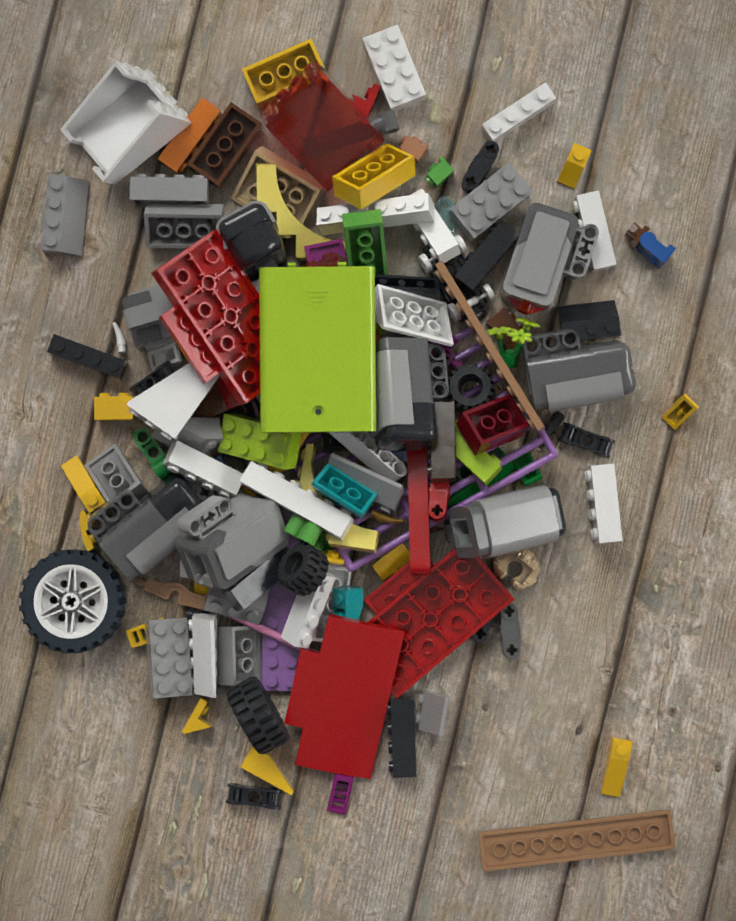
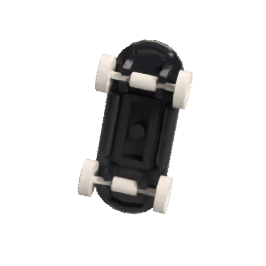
M456 235L454 238L459 245L461 254L444 263L453 279L455 277L453 273L459 265L463 267L466 263L462 254L467 252V247L460 235ZM426 245L423 248L422 254L418 256L419 263L423 270L429 273L432 278H438L435 273L438 268L435 264L439 261L438 259H433L429 252L431 248L429 245ZM438 278L440 293L447 303L449 315L453 321L467 324L465 321L468 319L467 315L462 316L455 305L458 302L457 299L452 300L445 289L448 286L447 283H442ZM487 283L482 286L479 285L471 296L459 287L478 320H482L487 313L488 302L491 303L496 300L491 287Z

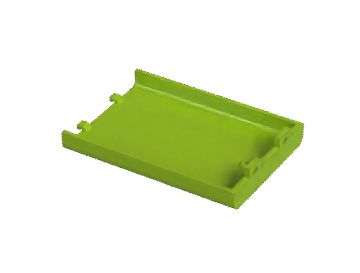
M338 262V267H296V263H288V267L259 268L261 433L376 432L375 267L346 266V262ZM317 409L321 410L320 415H317L315 413Z

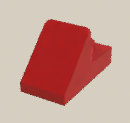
M374 83L372 88L368 87L364 96L367 100L352 95V100L361 121L367 120L381 91V86Z

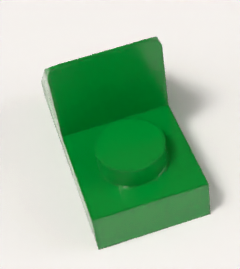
M530 452L512 460L517 471L534 462ZM538 468L520 478L524 486L543 479Z

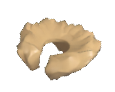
M530 549L493 557L494 574L499 579L507 576V568L511 562L516 561L522 565V573L510 581V587H514L516 591L524 590L526 587L536 583V577L540 571L538 567L539 561L536 560L534 552H531Z

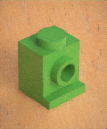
M442 156L438 159V165L434 163L427 170L429 173L424 178L429 186L432 187L434 185L436 189L454 174V169Z

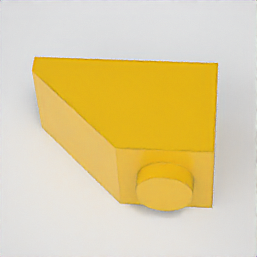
M574 143L557 182L575 189L592 150Z

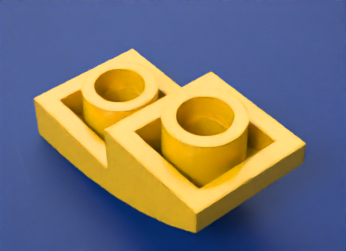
M86 510L80 512L81 535L87 551L91 552L97 548L95 544L98 542L88 530L87 521L92 513H87ZM95 520L91 522V526L93 528H95L93 524L96 522Z
M321 551L328 557L329 565L340 566L344 564V560L337 551Z

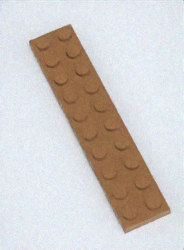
M442 261L435 264L438 268L435 273L442 283H447L448 286L445 289L452 300L457 299L458 302L455 305L461 315H467L468 319L465 321L472 332L476 331L478 333L476 339L482 349L485 347L488 349L489 352L486 355L492 365L495 363L498 365L499 368L496 370L502 381L507 380L509 383L506 388L513 398L517 396L519 402L516 404L523 414L527 412L530 417L527 419V422L532 430L537 429L538 432L546 429Z
M670 809L478 832L483 872L676 849Z

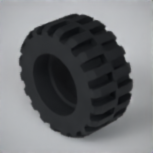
M251 676L228 689L226 695L233 713L248 740L259 754H266L288 741L289 734L269 694L257 677Z

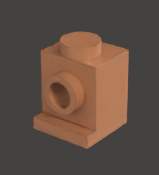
M404 135L398 144L400 150L414 156L415 163L419 164L429 149V144L425 143L423 146L422 141L415 136L411 138Z

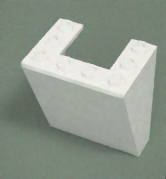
M114 62L60 129L71 143L82 145L99 167L94 166L92 168L103 182L114 185L192 123L188 119L186 111L176 105L177 101L165 92L166 88L154 79L155 75L148 69L142 70L138 66L133 67L126 62Z
M189 363L131 399L126 405L130 407L129 412L150 427L162 429L163 431L160 434L169 440L172 437L177 440L178 434L215 384L219 374L203 384Z

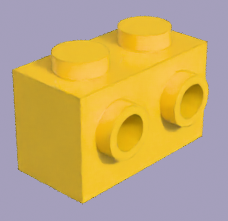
M99 393V397H94V420L135 421V415L129 412L130 407L126 405L128 401L135 397L130 396V393H118V396H111V393Z

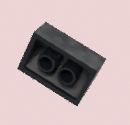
M615 300L557 307L560 330H574L578 334L580 342L615 339L621 336L620 320ZM572 333L567 334L565 342H573L574 335Z

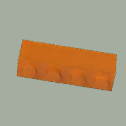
M202 97L188 116L192 123L169 142L158 157L159 163L176 175H179L180 172L184 173L188 168V161L222 115L221 110Z

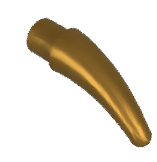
M375 509L370 515L377 519V521L397 524L405 522L404 519L388 516Z

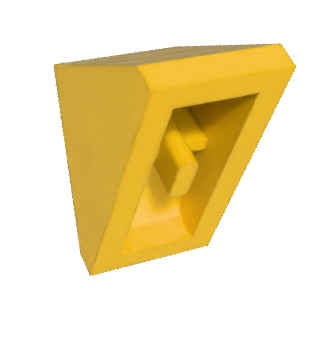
M683 394L661 418L676 430L699 406L686 394Z

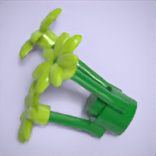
M518 317L516 321L523 323V329L519 331L505 326L500 328L494 327L486 331L489 335L496 334L499 354L508 368L517 367L522 344L525 341L532 342L530 338L531 333H527V330H530L531 326L540 328L538 323ZM503 333L513 337L512 341L516 342L514 349H506V352H504Z

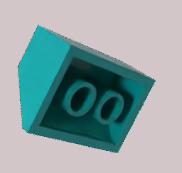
M329 463L311 484L313 490L331 500L337 506L348 510L360 520L368 512L378 495Z

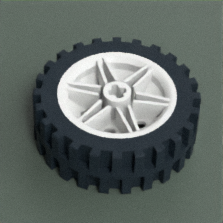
M61 550L49 554L44 559H40L37 562L38 564L28 571L27 579H24L22 585H24L23 590L19 592V598H21L19 612L22 611L24 618L22 622L28 626L29 634L31 636L34 635L38 639L37 642L39 644L46 645L52 651H60L65 654L82 653L103 645L119 629L122 617L126 613L124 611L125 604L127 603L124 593L126 589L125 585L121 582L119 572H116L113 568L114 566L104 560L102 556L85 550ZM66 580L68 582L66 588L61 586V581ZM82 581H85L87 583V587L85 589L81 588L80 586ZM53 596L57 598V603L55 604L50 602V598ZM70 596L76 599L74 606L68 604ZM90 599H94L96 601V604L94 606L89 605ZM60 614H65L64 621L59 620ZM80 615L85 616L84 622L78 621Z

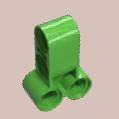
M296 514L291 516L284 532L302 542L309 543L320 551L328 552L331 549L328 541H326V534L321 527L306 521Z

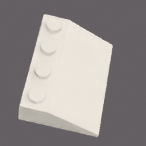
M377 284L375 287V321L382 329L416 338H424L428 341L450 347L454 345L446 302Z

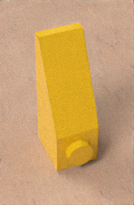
M77 455L61 465L89 513L93 514L107 502Z
M610 737L601 794L620 797L630 760L633 743L631 740Z
M252 746L241 768L292 795L294 792L293 787L271 755L268 753L259 754Z

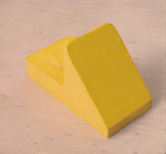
M204 697L199 700L182 733L186 734L212 727V724L200 718L201 715L205 716L210 707L207 705L209 700Z

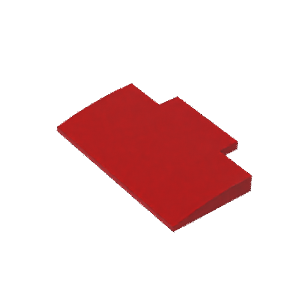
M214 229L151 272V274L173 305L172 308L159 316V319L203 384L219 374L240 406L248 403L260 393L259 293L243 269L236 264L229 248L224 249L223 239L218 231Z
M453 548L436 564L431 560V575H411L409 560L364 599L376 614L367 622L405 631L391 693L396 699L514 600L512 595L480 557L459 558L456 548Z
M329 613L320 652L301 648L284 722L287 725L303 728L295 765L371 779L405 633L404 630Z

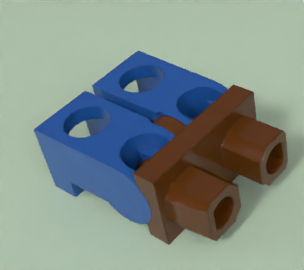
M634 222L624 235L632 242L630 247L632 249L636 248L641 255L660 269L676 248L671 244L665 247L657 240L654 233L648 232L650 228L645 225L642 229Z

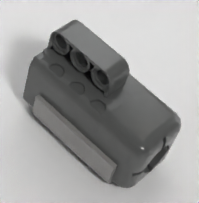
M564 329L531 335L530 338L536 342V347L533 350L527 349V341L522 344L529 399L535 411L547 409L548 412L623 399L624 395L632 393L636 387L634 370L631 369L633 367L629 346L622 341L612 340L581 346L578 334L574 330ZM572 333L574 335L573 342L566 343L565 336ZM548 337L555 338V344L551 347L546 346V339Z

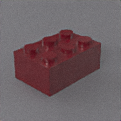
M511 394L462 412L456 422L458 429L475 456L523 437L530 426Z

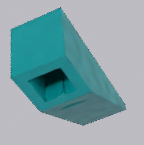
M352 585L333 588V614L359 620L363 609V588Z

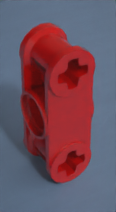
M431 479L428 511L430 518L434 522L440 523L447 517L450 483H433ZM437 509L441 510L439 516L435 515Z

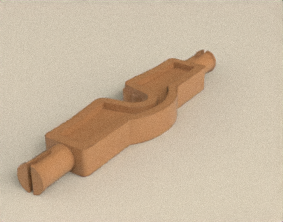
M135 577L134 579L141 583L134 581L133 584L144 587L146 592L169 600L172 592L177 590L179 592L178 604L200 610L204 609L205 597L190 592L182 584L174 582L163 583L151 578L144 580Z

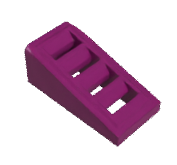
M334 773L327 811L346 815L354 776ZM336 786L347 788V790L336 789ZM334 794L345 796V799L335 797ZM332 803H343V806L333 805Z

